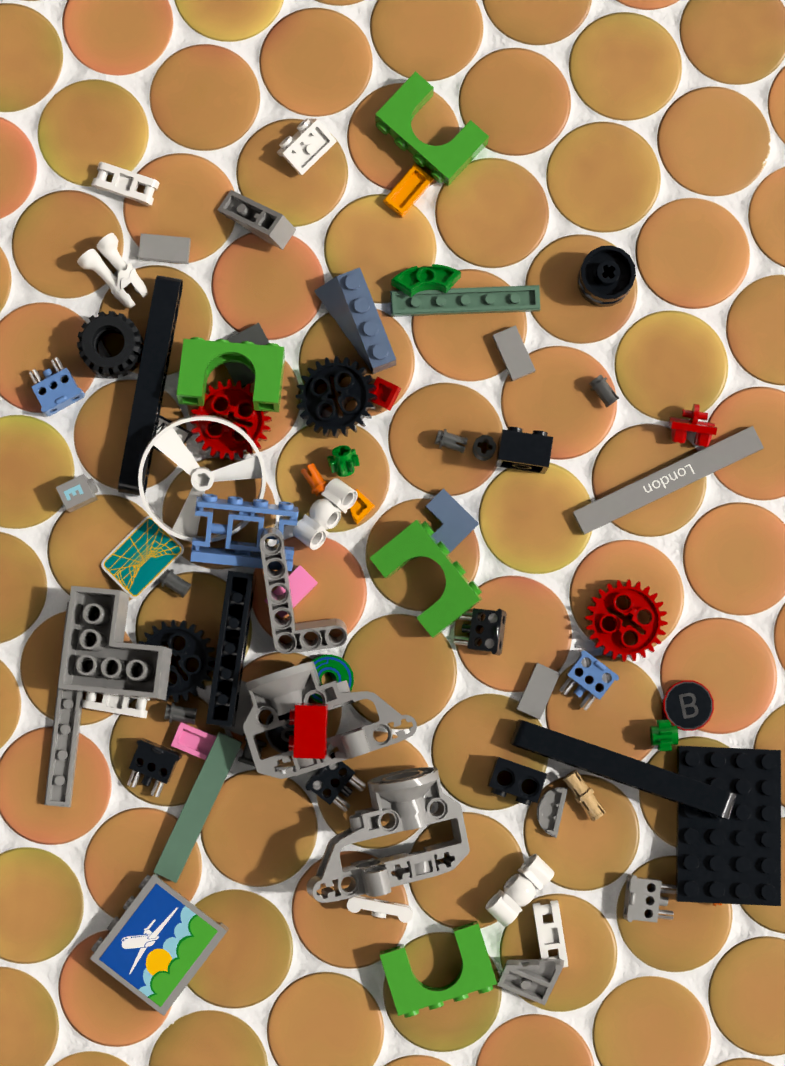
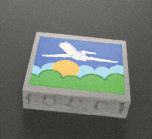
M155 873L152 877L147 875L138 886L142 889L136 898L131 896L123 906V909L126 911L119 919L116 916L107 927L110 932L106 938L102 939L100 937L93 945L91 950L94 954L90 959L164 1016L229 928L222 922L219 925L158 877L159 875Z

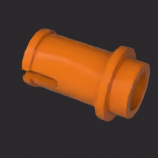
M312 463L307 466V470L303 468L301 473L312 488L311 493L319 497L324 492L328 481H324L315 464Z

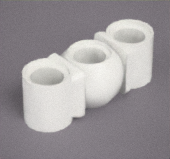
M338 478L332 479L327 484L324 492L321 493L324 498L316 500L310 507L309 516L305 514L293 529L294 537L312 550H316L323 545L326 537L330 534L326 530L334 528L341 519V511L346 514L347 510L357 500V491Z
M537 854L528 857L521 868L517 870L519 874L513 875L505 883L504 892L499 890L486 904V910L504 927L511 924L522 911L520 907L526 906L533 900L536 895V889L541 890L554 876L555 872Z

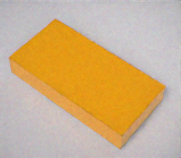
M414 163L386 196L383 203L403 218L431 185L434 178Z

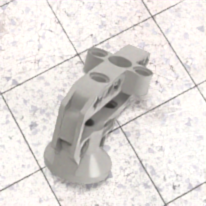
M314 661L280 670L245 683L252 703V709L243 724V729L257 772L279 779L298 776L398 743L413 736L417 729V722L412 716L401 715L375 693L368 691L351 692L347 680L339 683L333 681L321 685ZM313 694H319L322 697V704H328V711L363 699L371 700L376 707L379 716L378 722L327 738V749L329 743L333 747L337 746L339 749L335 753V758H332L330 754L326 755V758L323 759L324 762L322 759L293 758V751H287L263 759L255 736L259 733L290 724V709H295L296 703H309V698ZM264 710H270L273 714V721L269 725L263 724L260 720V715ZM402 719L412 722L413 727L409 728L410 733L405 734L404 730L395 732L398 737L393 739L392 729L388 723L394 722V727L402 724ZM378 727H384L388 731V738L384 742H379L374 738V730ZM280 759H282L283 763L294 762V766L286 769V774H283L282 770L277 771L276 766L280 764Z
M419 767L391 772L372 778L367 782L372 807L355 811V815L349 817L351 828L337 834L328 842L316 876L312 877L307 883V892L312 898L321 903H328L364 894L370 897L382 896L392 892L391 887L438 876L455 869L469 854V843L462 807L458 802L442 792L439 772L436 767ZM437 801L438 810L431 814L430 806L433 802ZM386 813H389V823L385 826H382V816ZM451 820L453 840L426 846L421 851L409 854L402 852L378 859L372 857L371 859L351 863L350 866H341L340 852L348 844ZM395 865L402 868L396 870L395 875L391 874V871L395 870ZM345 877H350V885L342 889V880ZM320 884L326 886V888L321 890L322 894L317 892L321 887Z

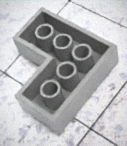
M71 586L58 688L69 691L166 700L172 649L164 646L124 643L129 602L128 593L113 589Z

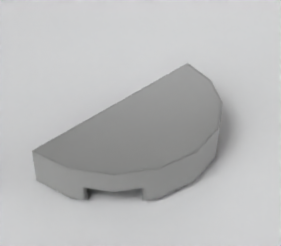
M556 787L548 790L540 798L537 805L536 817L539 825L547 834L555 838L558 835L568 790L567 787Z

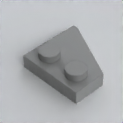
M507 960L498 979L497 986L545 1005L564 966V960Z

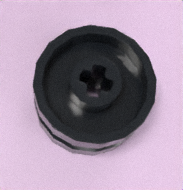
M612 245L600 246L592 250L584 258L577 277L578 288L582 296L589 303L599 307H610L620 303L633 286L636 277L635 264L630 255L623 249Z

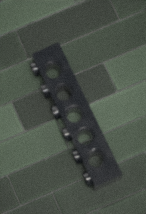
M228 571L206 724L235 728L256 576L254 574Z

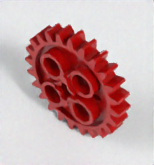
M228 379L227 386L225 387L218 381V389L216 390L209 385L210 393L208 395L205 393L204 406L192 409L191 413L193 415L214 414L226 419H230L231 415H234L236 421L252 423V427H247L243 424L232 422L245 430L257 448L261 449L258 441H267V437L263 432L271 431V428L265 425V423L271 422L272 418L264 415L268 411L254 410V392H250L251 384H248L243 389L240 380L236 386H233L231 380ZM220 400L228 402V407L224 411H217L215 409L216 403ZM243 406H250L253 408L250 416L243 417L239 414L240 409ZM190 421L192 425H197L196 428L191 430L192 434H200L195 441L197 444L205 442L202 450L207 451L211 448V457H214L219 452L222 461L226 455H229L230 460L234 462L235 455L237 454L244 460V452L246 451L253 456L250 443L246 439L236 441L234 439L236 430L214 421ZM214 424L222 426V432L217 436L209 433L210 427Z
M629 579L626 580L625 586H622L620 580H617L615 588L608 583L606 584L607 592L602 589L597 591L600 598L591 597L595 606L586 607L588 611L592 612V615L584 617L585 620L591 621V625L585 627V630L593 631V634L588 639H597L594 648L603 646L602 655H606L609 651L612 652L611 660H615L620 655L621 661L625 662L627 655H629L632 661H636V653L640 657L645 658V649L651 653L654 652L652 643L660 645L661 641L657 636L666 635L660 629V626L668 624V622L661 620V616L666 615L667 612L659 611V607L664 603H656L654 601L658 594L655 593L650 596L648 594L649 586L641 590V582L639 581L634 587H631ZM619 596H623L628 600V608L626 610H621L617 607L616 600ZM607 607L612 608L622 617L629 615V622L643 629L645 634L639 633L631 625L623 627L621 625L623 620L608 612ZM639 611H646L649 614V622L647 624H641L638 621L637 615ZM605 617H609L614 621L615 626L612 631H607L603 628L602 621ZM630 631L635 635L636 641L633 645H627L624 642L623 636L625 632Z

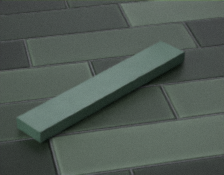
M539 285L451 288L447 293L439 290H424L412 297L400 290L390 291L391 317L539 312L541 310Z
M222 732L218 733L153 871L154 873L175 883L178 882L243 742Z

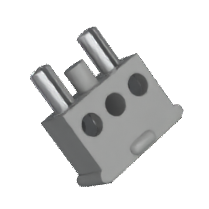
M628 874L623 918L628 922L638 920L657 923L658 919L673 920V916H667L674 915L673 911L659 910V906H668V897H660V893L675 894V890L661 888L676 889V885L661 884L662 881L658 879ZM651 883V888L647 890V885ZM649 896L650 900L646 903V898ZM648 909L649 912H648V914L645 916V915H644V912Z

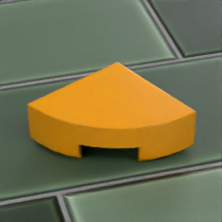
M356 489L358 497L355 504L350 508L353 520L358 525L375 506Z

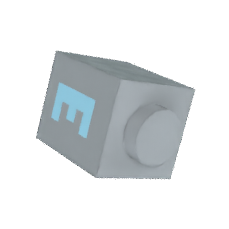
M84 474L56 487L66 510L70 513L98 500L95 493L99 491L92 478L88 480Z

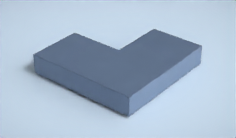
M444 489L426 505V508L443 524L432 536L437 543L442 541L450 553L479 525Z

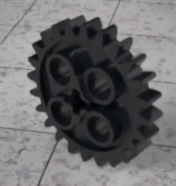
M335 356L334 363H331L326 357L325 365L323 366L317 361V369L315 371L308 368L309 377L301 376L305 381V385H297L303 391L302 394L296 395V398L302 401V403L297 405V408L305 410L300 414V417L302 419L309 418L306 425L308 427L315 425L314 431L316 433L323 429L325 437H328L331 431L335 438H338L339 431L345 437H348V429L350 428L357 433L356 425L360 424L365 427L366 425L362 419L364 417L372 418L368 413V409H376L370 403L372 400L377 399L375 394L370 393L377 389L376 386L368 384L373 380L372 376H364L367 370L364 367L358 370L359 363L357 361L350 365L348 357H345L342 363L338 356ZM331 376H334L335 390L341 395L338 396V402L343 413L342 418H339L338 405L333 400L335 392L330 381ZM344 377H351V382L347 387L340 386V382ZM322 383H326V391L322 394H317V387ZM349 401H357V406L354 410L346 411V405ZM327 407H332V414L327 418H323V410Z
M172 620L171 627L163 621L161 630L156 626H152L154 634L151 635L145 632L144 635L147 641L138 642L139 644L163 646V642H167L169 648L172 649V654L181 658L178 664L188 676V680L185 681L177 666L170 665V672L176 673L177 681L172 686L168 685L166 700H164L166 702L169 701L171 695L176 703L179 702L180 695L183 696L185 701H189L190 692L196 697L199 696L197 688L206 690L207 688L203 682L204 680L212 681L208 672H214V667H211L210 663L215 662L216 658L210 657V653L216 649L214 647H207L211 642V638L202 639L205 631L200 630L195 633L197 626L195 624H192L187 629V621L184 620L181 622L180 627H178L176 620ZM178 637H183L186 642L185 647L177 651L174 648V641ZM192 658H196L199 662V667L194 672H190L187 669V662Z

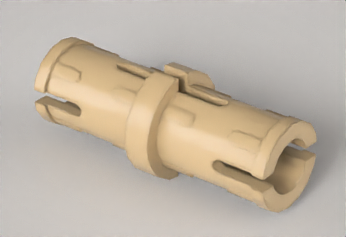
M577 770L570 772L563 778L575 795V801L584 807L592 821L597 820L606 813L593 795V789L585 784Z

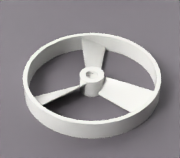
M193 415L171 422L151 439L141 458L138 486L143 505L153 521L174 537L192 542L193 537L206 538V536H197L200 516H195L197 497H202V494H205V491L212 487L213 482L261 478V487L257 499H263L266 487V472L262 456L256 444L243 429L220 417ZM197 420L222 423L240 433L253 447L256 456L211 471L206 467L198 465L173 428L180 424ZM153 445L191 476L193 487L173 528L162 522L153 512L143 490V467ZM242 520L232 528V535L239 532L250 521ZM211 535L210 542L225 539L226 535Z

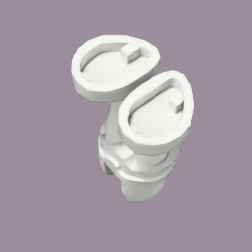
M110 233L98 242L96 248L119 272L118 279L95 249H90L82 254L77 263L83 269L96 272L109 286L114 297L122 305L131 309L136 304L131 299V296L125 292L124 288L131 283L135 291L143 298L149 293L135 268L133 269L131 263L127 265L117 250L119 241L114 233Z

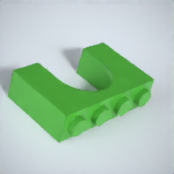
M415 71L375 114L376 126L383 134L387 135L389 133L401 150L405 151L407 149L419 166H426L431 171V176L440 184L444 182L449 186L488 144L489 136L470 120L446 144L432 146L420 141L413 133L411 122L419 110L433 97L434 87Z
M199 337L183 339L176 394L179 404L204 406L207 379L210 373L221 364L237 362L247 366L255 375L254 410L279 412L285 363L284 347L274 343L256 345L249 341L231 343L224 339L206 341Z
M415 520L372 555L370 560L385 578L391 577L409 561L418 557H428L441 566L446 579L444 592L437 602L417 617L430 636L434 638L482 600L479 595L482 591L473 580L469 583L464 577L466 571L458 561L453 563L448 557L450 551L442 541L437 543L433 538L432 534L435 532L426 521L421 523L420 520Z
M478 921L453 928L461 953L462 965L458 976L446 986L430 987L421 983L412 971L404 944L380 952V959L398 1016L404 1014L405 1018L419 1014L418 1009L429 1007V1010L436 1009L444 1005L443 1001L453 999L454 1002L468 998V993L478 990V993L482 994L493 990V985H496L497 981Z

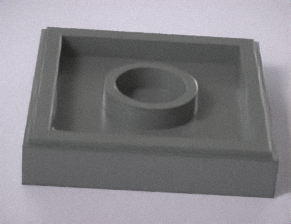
M259 323L226 339L231 343H241L243 341L253 342L256 345H266L269 343ZM237 362L224 363L235 385L239 380L242 383V388L255 382V375L247 366Z

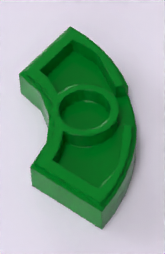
M438 264L420 268L414 266L396 275L391 280V285L410 297L424 290H439L447 293L461 278V272Z

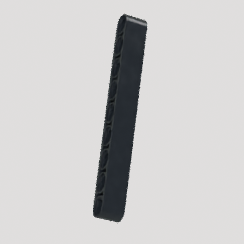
M157 275L118 483V492L140 496L138 486L139 466L144 450L157 433L183 289L182 279ZM154 445L150 449L143 467L142 483L144 493L147 488Z
M518 720L510 742L511 745L725 820H729L737 796L729 791L523 720Z

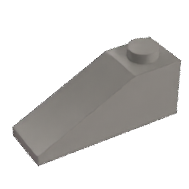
M230 190L217 209L221 214L262 240L282 250L296 231L295 227L284 215L233 190Z

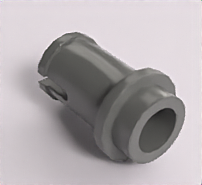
M599 375L589 384L592 387L591 391L594 390L605 406L608 407L618 400L619 397L606 382L607 378Z
M444 429V431L438 430L435 444L439 445V448L443 446L464 453L465 446L456 444V442L466 445L468 438L448 433L447 429Z
M167 569L158 579L162 583L161 586L168 587L182 598L185 597L192 584L174 574L173 569Z
M172 703V705L167 704L164 719L169 720V723L179 721L195 725L197 708L175 706V703Z

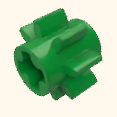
M346 445L334 448L332 451L333 456H327L331 472H336L341 477L352 475L355 471L354 466H360L356 450H351Z
M657 720V726L650 727L651 745H658L659 751H672V745H678L677 725L671 726V721Z

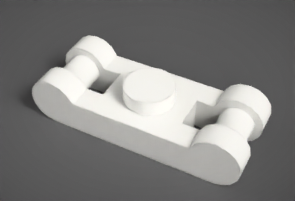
M99 162L97 167L99 172L97 177L93 178L92 187L137 201L146 206H152L154 190H157L160 184L157 180L108 163ZM108 175H113L111 182L106 181ZM139 184L145 186L143 193L137 192Z
M87 692L86 699L82 702V708L147 718L146 704L147 700L150 701V699L103 694L102 703L95 702L97 693ZM130 698L137 699L136 708L128 707Z
M365 896L348 898L347 908L352 913H357L364 909L372 911L371 915L375 917L386 918L387 914L398 916L399 920L403 923L410 922L413 918V910L406 904Z
M558 900L550 901V904L540 905V903L532 904L540 959L564 960L563 968L568 967ZM552 914L553 921L543 923L542 915ZM557 949L558 955L549 957L548 950Z

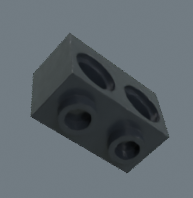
M497 757L487 786L492 787L491 793L506 797L507 793L517 796L515 801L530 806L531 801L538 803L547 774ZM506 770L511 775V781L507 785H500L497 781V776L501 771ZM526 779H532L535 783L534 791L529 794L524 793L521 788L523 781Z

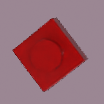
M377 376L374 382L377 389L370 392L375 394L377 399L371 402L391 411L401 388Z

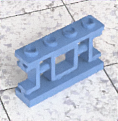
M202 494V497H197L195 516L208 517L206 538L193 537L190 559L192 562L263 569L260 537L266 529L263 528L264 514L282 515L279 516L278 525L282 535L284 525L297 526L299 510L291 502L281 501L278 505L268 504L269 501L264 499H253V502L243 501V498L229 496L227 500L218 499V496L214 494ZM214 509L233 510L229 511L228 524L212 523ZM233 519L258 522L256 543L231 541ZM211 533L226 535L225 549L210 547ZM269 536V537L266 538V539H274V540H277L276 545H277L278 542H279L278 539H277L276 537H274V536ZM285 546L288 571H292L294 547ZM273 561L268 564V567L272 570H280L282 565L277 561Z

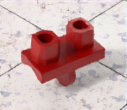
M693 404L692 411L683 409L682 417L690 418V420L670 417L669 419L671 440L678 443H685L687 431L696 432L695 445L708 447L712 435H716L717 427H715L714 423L698 421V419L707 420L708 413L699 412V404Z

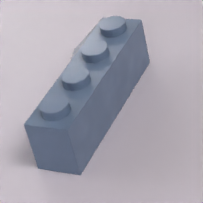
M360 267L334 277L314 291L373 374L396 366V357Z

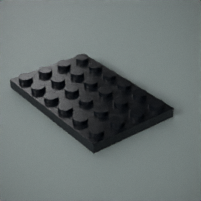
M678 746L677 774L729 791L737 796L729 820L677 803L676 902L781 906V750Z

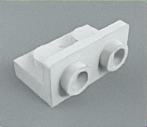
M305 119L297 126L299 131L292 137L289 135L279 144L281 148L277 151L278 155L283 156L299 175H303L337 142L318 119Z

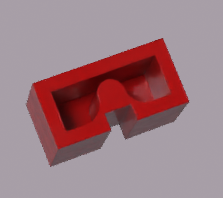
M296 703L295 709H290V725H294V735L289 736V751H293V758H326L328 704Z

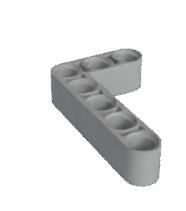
M275 527L266 528L260 537V551L275 649L282 654L342 646L347 640V626L340 619L334 618L295 623L284 538L279 529ZM269 536H274L279 542L275 546H269L264 540ZM277 561L282 565V568L278 571H273L268 567V564ZM275 586H281L285 589V593L275 595L272 589ZM278 611H286L289 616L282 620L278 619L275 614ZM338 628L343 633L339 637H333L329 632L332 629ZM307 632H314L317 634V638L315 640H307L304 635ZM283 635H288L292 638V641L284 644L279 641V638Z

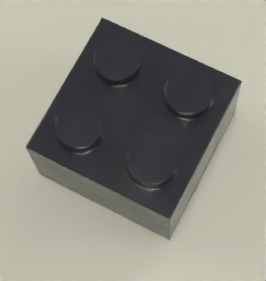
M508 427L507 430H502L495 467L545 474L550 464L553 437L548 436L547 432L534 430L532 434L523 433V429L518 427Z

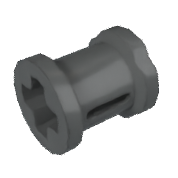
M482 435L477 438L473 445V454L481 461L492 458L496 450V443L488 435ZM483 443H487V448L491 449L487 450L486 454L481 453V448L478 447L482 446Z
M245 737L246 745L238 761L255 767ZM256 739L260 753H262V749L266 747L267 743Z

